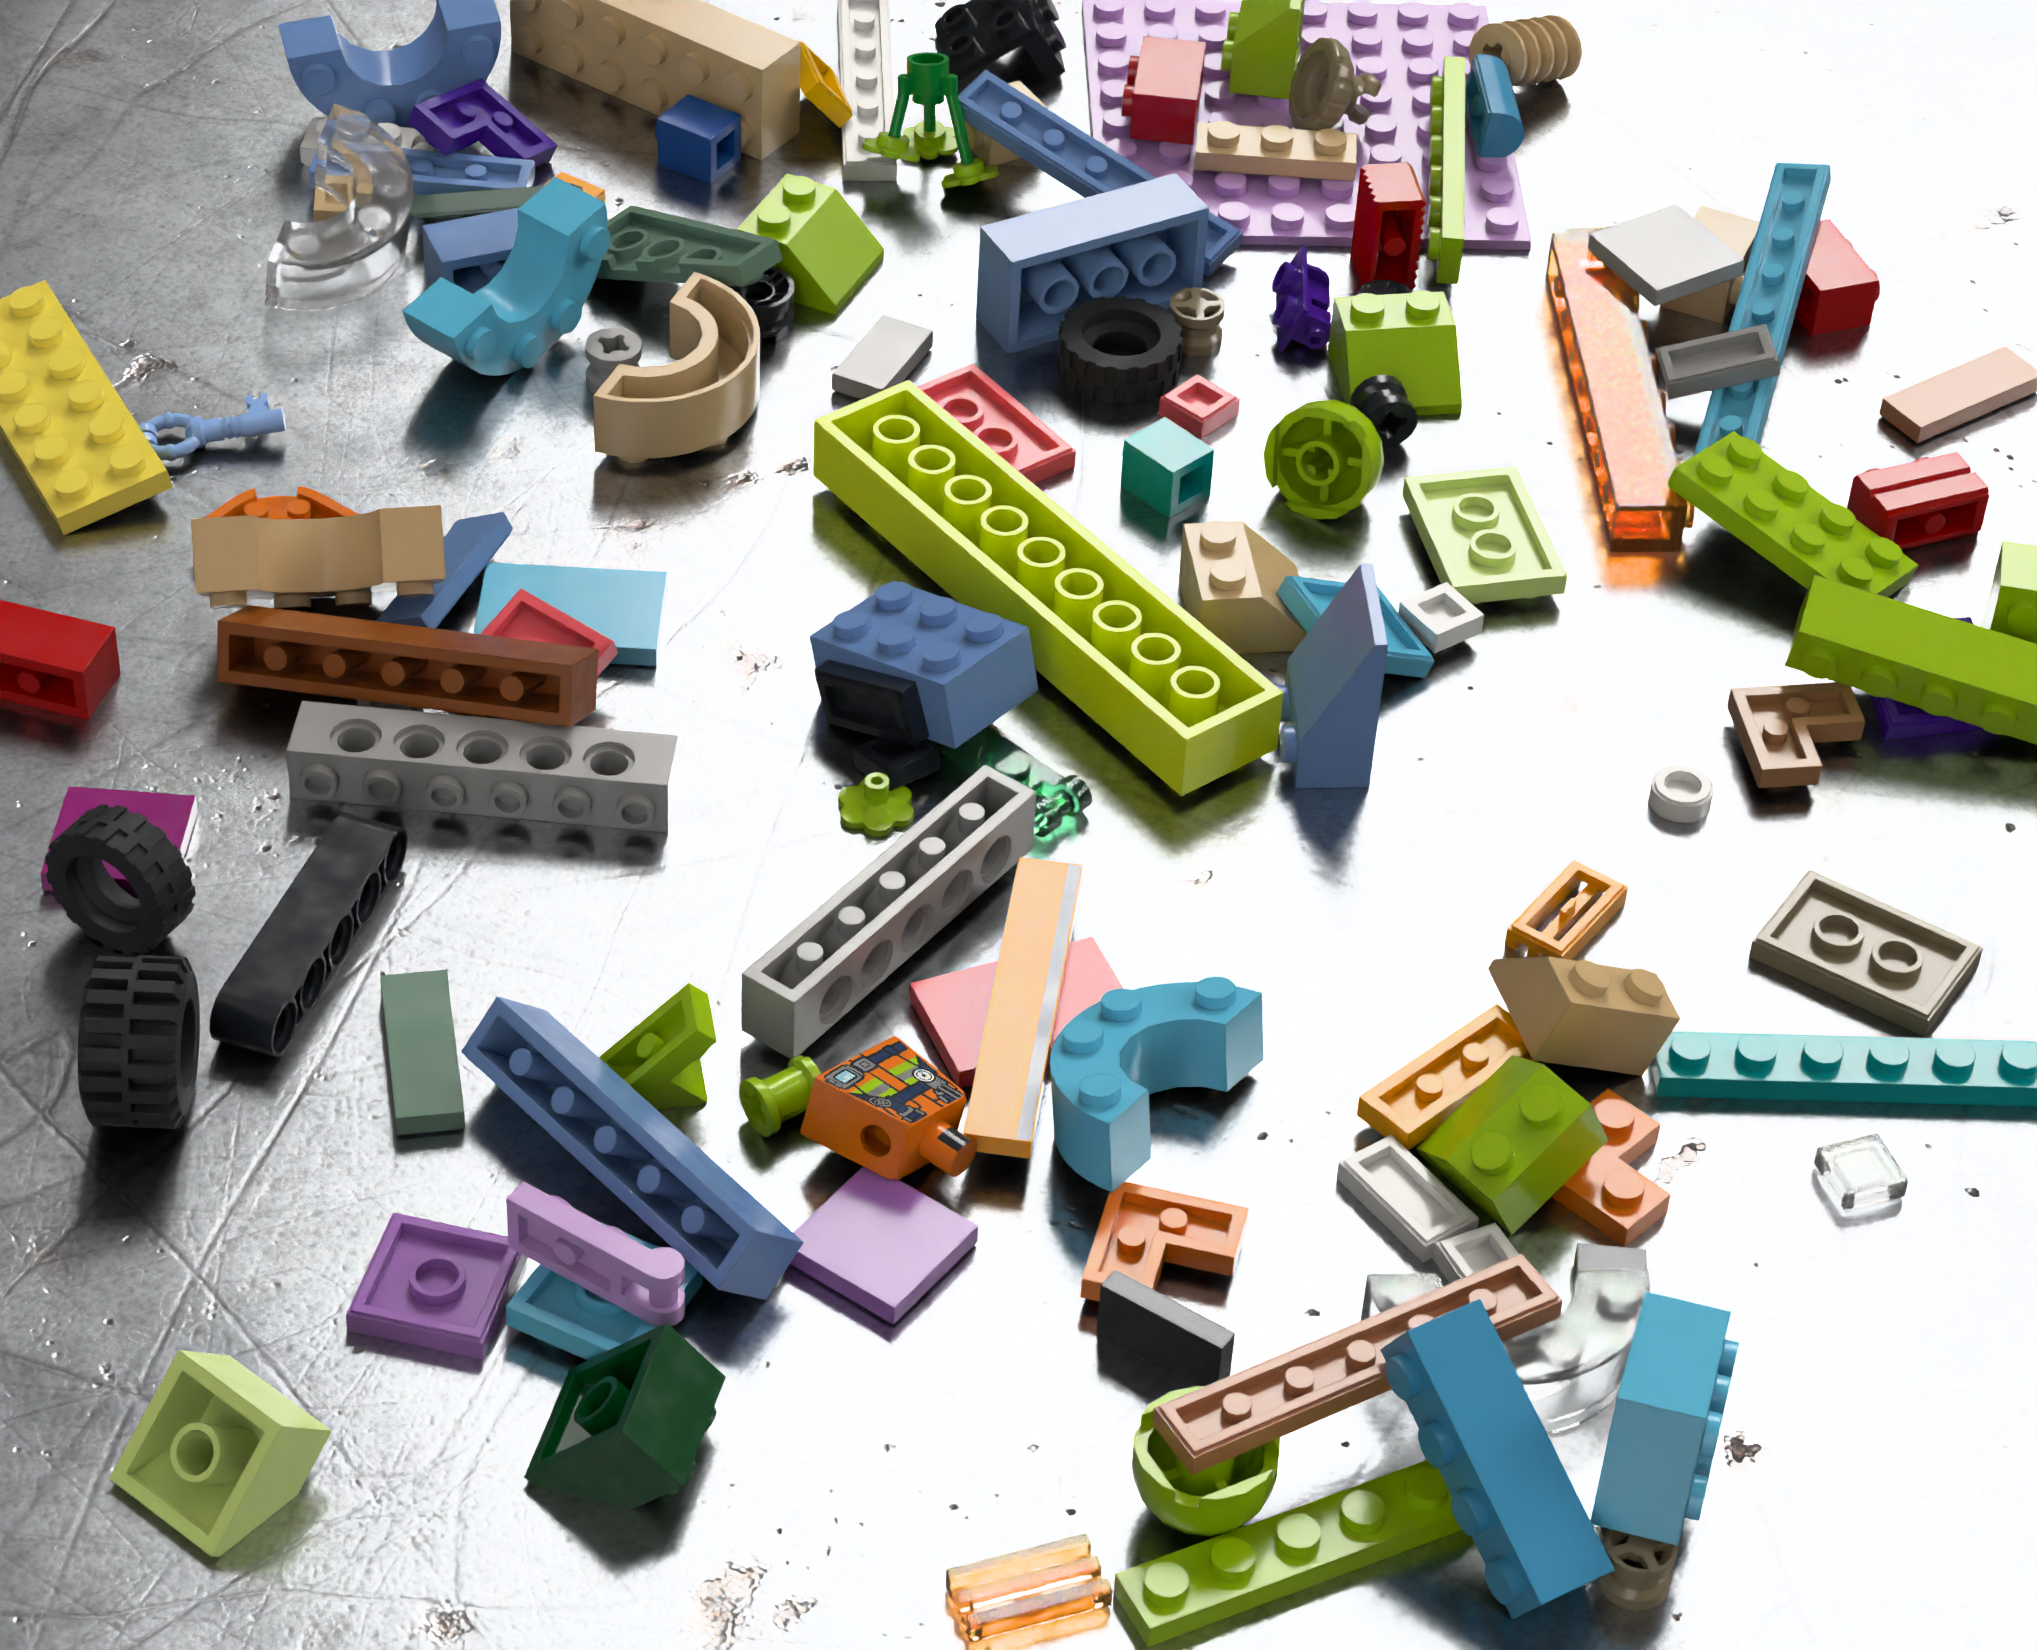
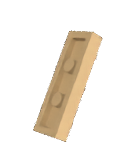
M1217 121L1214 123L1197 122L1194 170L1355 181L1357 133H1344L1331 128L1316 131L1289 129L1282 125L1259 127L1236 125L1228 121Z

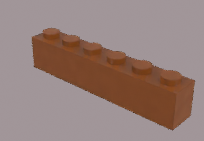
M248 605L218 620V682L565 727L573 726L596 710L598 649L252 605Z

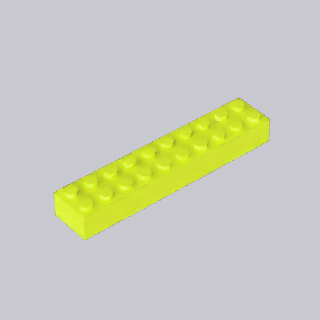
M910 380L814 420L813 476L959 603L987 613L997 614L1001 618L1029 627L1035 669L1180 796L1277 749L1284 692Z

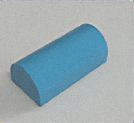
M1476 54V57L1473 58L1465 86V109L1475 150L1478 153V157H1506L1514 153L1524 139V128L1509 71L1501 59L1492 55Z

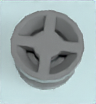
M613 327L597 330L588 336L585 341L586 359L590 362L586 368L587 387L593 393H596L619 364L641 367L638 362L642 357V342L636 333L628 329Z

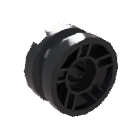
M772 266L764 272L763 277L758 282L748 286H728L745 299L753 309L760 327V346L761 339L773 337V341L776 343L786 338L794 329L793 304L795 283L791 276L782 269Z

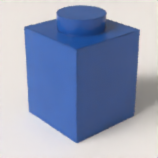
M687 94L657 118L655 137L657 139L658 164L711 185L741 160L740 114Z

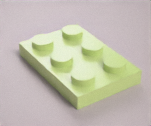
M1516 466L1404 477L1403 499L1441 584L1447 582L1471 604L1565 594L1568 575Z

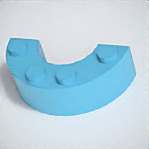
M557 177L550 180L517 209L518 230L513 249L503 268L489 284L475 293H470L440 277L402 311L408 327L419 340L480 374L500 376L518 371L523 367H533L563 334H568L577 327L582 316V307L596 280L603 255L609 248L611 234L607 229L606 203Z
M1213 976L1204 978L1199 982H1175L1145 986L1132 990L1124 988L1110 990L1102 996L1101 1001L1075 1016L1057 1036L1050 1054L1053 1133L1059 1153L1066 1163L1075 1172L1096 1186L1110 1192L1116 1190L1151 1159L1150 1094L1175 1087H1206L1228 1092L1264 1060L1262 992L1235 986L1233 981L1225 977Z

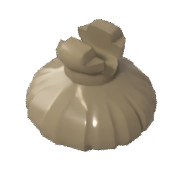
M1319 37L1301 55L1297 64V70L1294 71L1290 83L1289 115L1295 129L1316 131L1332 128L1344 114L1348 116L1349 121L1358 125L1364 124L1368 121L1370 111L1364 106L1357 104V99L1364 93L1373 97L1378 96L1381 88L1380 81L1370 73L1355 76L1354 66L1348 50L1336 39Z

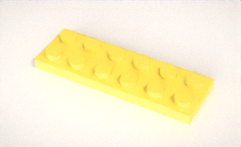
M43 280L32 286L19 288L12 294L1 298L0 431L62 534L71 533L173 488L164 464L47 282Z

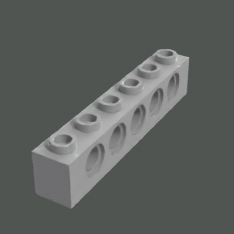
M310 701L301 702L286 750L290 798L665 833L669 832L679 785V735L574 725L565 727L519 720Z
M987 765L982 766L741 973V1031L790 1059L805 1051L1018 862L1019 857H1024L1033 849L1036 791Z

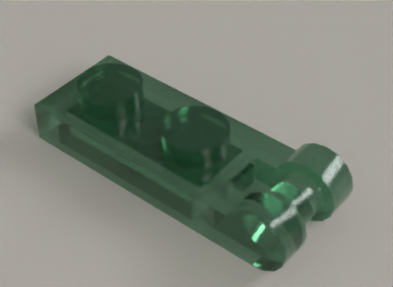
M988 726L956 749L927 738L925 739V741L940 751L941 769L939 771L960 785L982 766L987 765L1036 791L1034 835L1039 837H1045L1060 827L1063 816H1076L1092 803L1091 791L1080 777L1076 775L1062 776Z

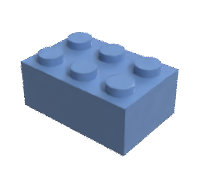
M893 580L880 586L874 594L850 610L839 613L833 618V621L809 636L815 668L827 660H833L916 681L929 732L927 739L953 749L965 743L1039 691L1029 627L1001 618L997 614L987 613L955 602L951 598L923 591L904 582Z

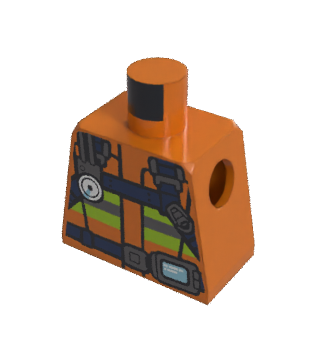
M896 1036L816 1076L800 1131L802 1135L892 1180H900L930 1162L950 1176L957 1177L970 1165L977 1148L975 1141L958 1131L967 1101L964 1091Z

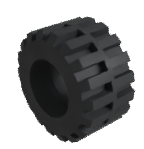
M101 953L93 964L84 987L78 1031L79 1092L84 1111L93 1126L178 1129L190 1109L195 1089L200 1040L198 985L187 957Z

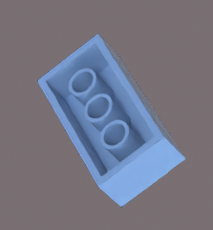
M1174 173L980 226L976 319L1005 353L1011 354L1058 340L1060 322L1064 321L1065 314L1069 310L1075 309L1077 304L1084 301H1092L1097 297L1125 296V298L1132 299L1137 297L1145 299L1146 302L1153 305L1156 303L1162 306L1164 310L1170 308V298L1175 292L1191 287L1202 288L1209 207Z

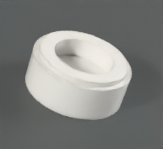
M1686 765L1667 766L1658 770L1652 778L1648 798L1649 804L1656 814L1669 821L1678 823L1695 822L1701 820L1709 813L1714 786L1705 773L1694 767Z

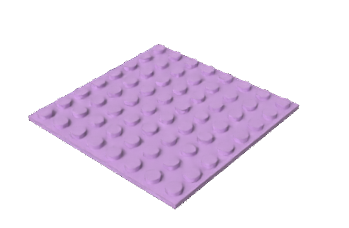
M1082 0L1091 137L1156 178L1176 173L1209 207L1210 212L1243 232L1242 245L1351 247L1360 168L1367 164L1408 162L1413 167L1427 203L1424 206L1426 214L1422 216L1425 222L1421 225L1423 233L1420 234L1422 242L1419 243L1420 248H1427L1429 234L1427 219L1430 197H1428L1430 173L1428 159L1431 139L1429 137L1432 76H1442L1444 56L1465 57L1466 86L1471 68L1469 63V46L1472 37L1481 27L1489 24L1486 6H1475L1465 2L1453 5H1425L1415 1H1408L1402 4H1374L1366 0H1357L1351 3H1324L1320 0H1305L1298 62L1301 55L1306 52V49L1319 37H1331L1338 40L1348 50L1354 66L1355 76L1370 73L1381 83L1378 96L1373 97L1364 93L1357 99V104L1364 106L1370 111L1367 122L1358 125L1349 121L1348 116L1344 114L1339 122L1331 128L1344 133H1357L1355 181L1194 170L1197 123L1193 145L1130 138L1131 117L1121 116L1124 85L1127 84L1130 55L1140 56L1143 36L1206 42L1203 84L1197 122L1214 123L1217 121H1228L1236 125L1259 127L1282 125L1289 129H1295L1289 115V99L1229 93L1230 72L1221 71L1224 40L1227 39L1230 11L1240 12L1242 1ZM1465 109L1463 249L1530 250L1532 241L1515 153L1506 157H1478Z

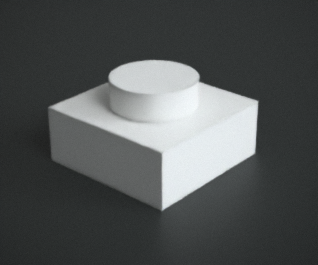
M1447 582L1399 603L1398 613L1418 639L1434 654L1482 633L1484 614Z

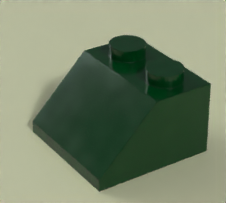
M667 1323L570 1368L524 1478L536 1487L629 1508H636L663 1495L672 1496L686 1486L695 1472L696 1464L694 1458L704 1433L710 1428L716 1418L717 1409L715 1404L726 1376Z

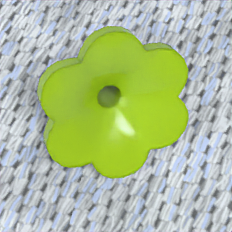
M870 773L859 785L845 787L839 792L838 804L842 808L840 820L848 828H863L869 835L880 837L890 834L894 827H905L913 822L914 808L910 805L912 802L910 789L903 785L889 791V778L883 773Z

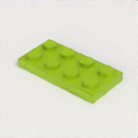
M1735 431L1676 466L1666 484L1667 487L1807 589H1809L1814 575L1889 597L1909 583L1918 567L1916 562L1902 553L1901 548L1896 543L1878 536L1856 520L1854 514L1849 509L1831 502L1809 486L1808 481L1802 475L1787 470L1766 455L1755 441L1742 437Z

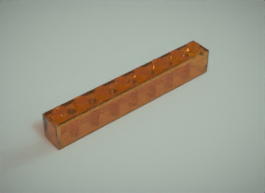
M1552 232L1545 279L1610 552H1680L1684 528H1692L1694 523L1695 506L1666 486L1674 468L1683 463L1684 460L1682 457H1675L1674 454L1676 444L1675 426L1673 422H1666L1665 419L1667 406L1666 392L1664 387H1657L1656 385L1657 357L1655 353H1648L1647 350L1649 330L1647 321L1639 320L1640 294L1587 250L1589 233Z

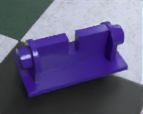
M1301 245L1290 263L1285 261L1280 265L1272 283V292L1276 293L1273 325L1277 326L1278 351L1281 352L1284 351L1291 339L1306 345L1310 349H1320L1329 342L1331 314L1327 310L1330 307V279L1328 274L1321 268L1307 264V247Z

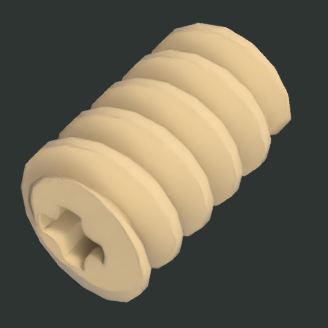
M1545 15L1529 19L1490 23L1481 27L1473 35L1469 46V63L1471 66L1476 54L1492 55L1501 59L1506 64L1512 86L1537 84L1542 81L1551 82L1555 79L1563 80L1573 76L1580 65L1582 45L1578 32L1570 21L1558 15Z

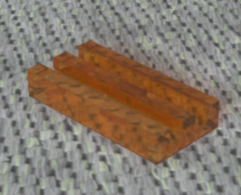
M1087 1533L946 1569L945 1586L969 1642L980 1641L1111 1606L1113 1588L1108 1578L1103 1579L1101 1576L1102 1565L1098 1556H1092L1091 1554L1092 1543ZM1079 1581L1084 1582L1082 1585L1042 1595V1592L1045 1590ZM1014 1599V1602L979 1612L975 1611L977 1608Z

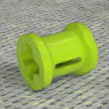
M798 1055L790 1059L788 1068L762 1080L750 1077L741 1082L739 1086L741 1105L752 1127L764 1137L771 1136L779 1131L781 1123L806 1112L814 1079L822 1074L811 1058Z

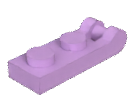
M524 1181L506 1198L508 1247L651 1325L658 1327L667 1323L673 1326L683 1319L685 1315V1293L681 1286L685 1281V1259L676 1249L658 1247L651 1250L630 1239L619 1228L606 1226L576 1210L563 1198L548 1195Z

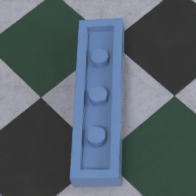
M331 141L319 142L309 169L310 189L315 190L317 169L372 173L371 195L384 196L395 200L415 195L533 186L535 180L534 160L451 153L445 156L440 151Z

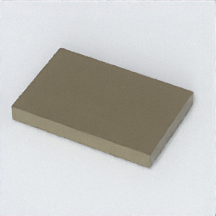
M1809 869L1754 937L1749 957L1925 1037L1978 966L1983 947Z

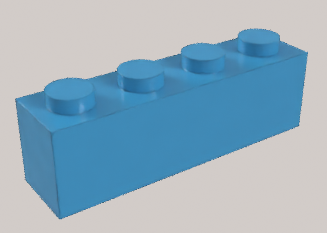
M1481 1299L1412 1328L1380 1349L1386 1361L1385 1373L1388 1383L1393 1392L1400 1399L1406 1401L1419 1428L1418 1441L1420 1448L1428 1462L1439 1469L1452 1495L1451 1507L1455 1520L1463 1532L1472 1536L1486 1565L1485 1578L1493 1596L1506 1606L1512 1620L1615 1570Z

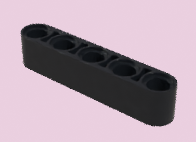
M345 812L340 813L334 819L220 989L211 1011V1038L274 1057L281 1056L285 1052L397 879L407 852L408 836L404 828Z

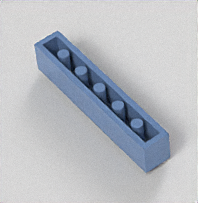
M497 996L461 1053L673 1249L680 1252L684 1259L718 1290L766 1300L804 1242L547 1010Z

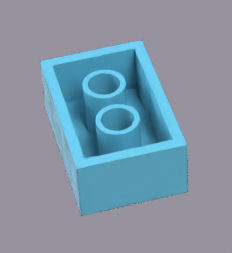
M1645 1291L1616 1399L1590 1519L1592 1525L1678 1546L1684 1518L1699 1521L1739 1347V1342L1725 1339L1731 1311Z

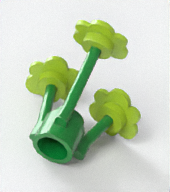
M921 52L909 55L907 57V73L898 75V94L889 132H879L877 139L865 138V141L862 143V149L881 154L890 159H903L912 162H918L920 156L930 160L937 158L939 154L951 155L959 151L961 162L952 166L953 173L943 177L944 179L941 181L942 188H951L959 185L967 186L997 177L999 175L997 165L984 166L983 159L972 158L958 97V76L949 74V57L935 52ZM912 95V102L923 105L924 121L919 122L915 127L905 128L902 136L901 131L909 96ZM944 95L947 99L953 128L945 127L941 122L936 121L935 105L944 102Z

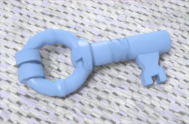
M261 393L260 398L253 399V395L245 396L247 413L239 414V416L232 415V417L225 416V418L219 417L203 420L200 416L192 417L187 414L166 412L163 415L150 419L146 423L138 424L160 460L169 461L184 457L195 449L205 448L209 442L222 441L226 438L229 440L233 437L240 438L239 436L249 437L286 431L283 409L269 410L267 393ZM174 427L185 428L186 439L176 445L158 446L157 431L165 428L173 429Z

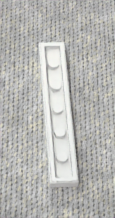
M838 0L840 85L853 110V116L841 127L843 181H897V159H890L881 154L862 149V143L865 141V138L877 139L879 132H889L894 112L889 0Z

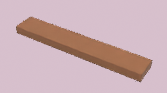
M1521 1253L1154 1407L1153 1426L1189 1473L1194 1475L1392 1390L1385 1373L1386 1361L1380 1349L1412 1328L1481 1299L1501 1341L1504 1342L1560 1318L1563 1300Z

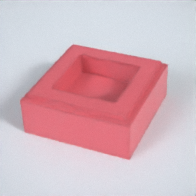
M1197 374L1160 398L1159 415L1168 418L1178 426L1202 439L1239 414L1240 399Z

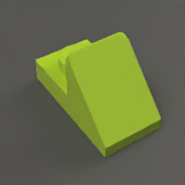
M688 982L599 1057L655 1109L695 1106L705 1103L708 1099L700 1058L717 1042L708 994Z

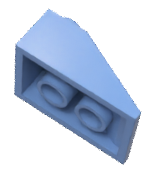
M1360 564L1288 658L1285 685H1275L1284 692L1280 722H1285V725H1282L1280 730V757L1282 763L1292 764L1295 788L1370 787L1388 649L1373 564Z

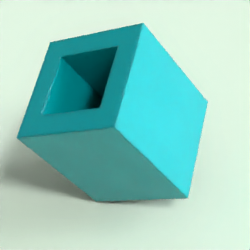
M1164 417L1124 439L1120 486L1170 519L1210 496L1214 449Z

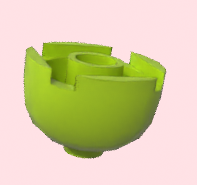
M1338 400L1308 402L1287 413L1268 434L1263 453L1266 478L1271 487H1278L1281 494L1288 499L1284 504L1292 511L1312 519H1336L1361 505L1379 482L1384 464L1382 440L1371 420L1356 407Z
M1193 1386L1170 1391L1148 1404L1141 1414L1140 1426L1134 1433L1131 1467L1133 1480L1141 1500L1165 1525L1186 1534L1213 1536L1234 1531L1261 1511L1271 1496L1277 1480L1281 1438L1191 1475L1153 1426L1154 1407L1204 1387Z

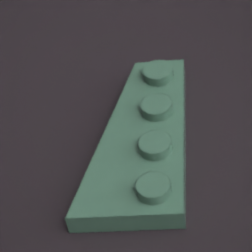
M631 205L607 221L611 242L608 250L603 255L596 278L685 283L693 272H697L720 281L727 286L742 287L758 282L766 270L783 260L777 239Z

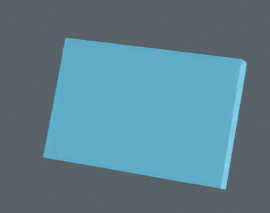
M494 562L486 564L474 628L475 634H481L520 589H523L614 641L618 654L609 664L657 666L667 592V572Z

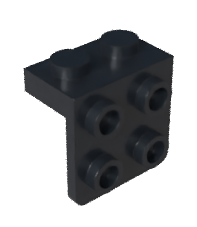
M970 0L965 4L952 6L935 23L940 53L949 57V74L957 75L958 81L1022 45L1047 81L1066 72L1061 51L1066 49L1067 46L1059 28L1055 24L1060 18L1052 0Z

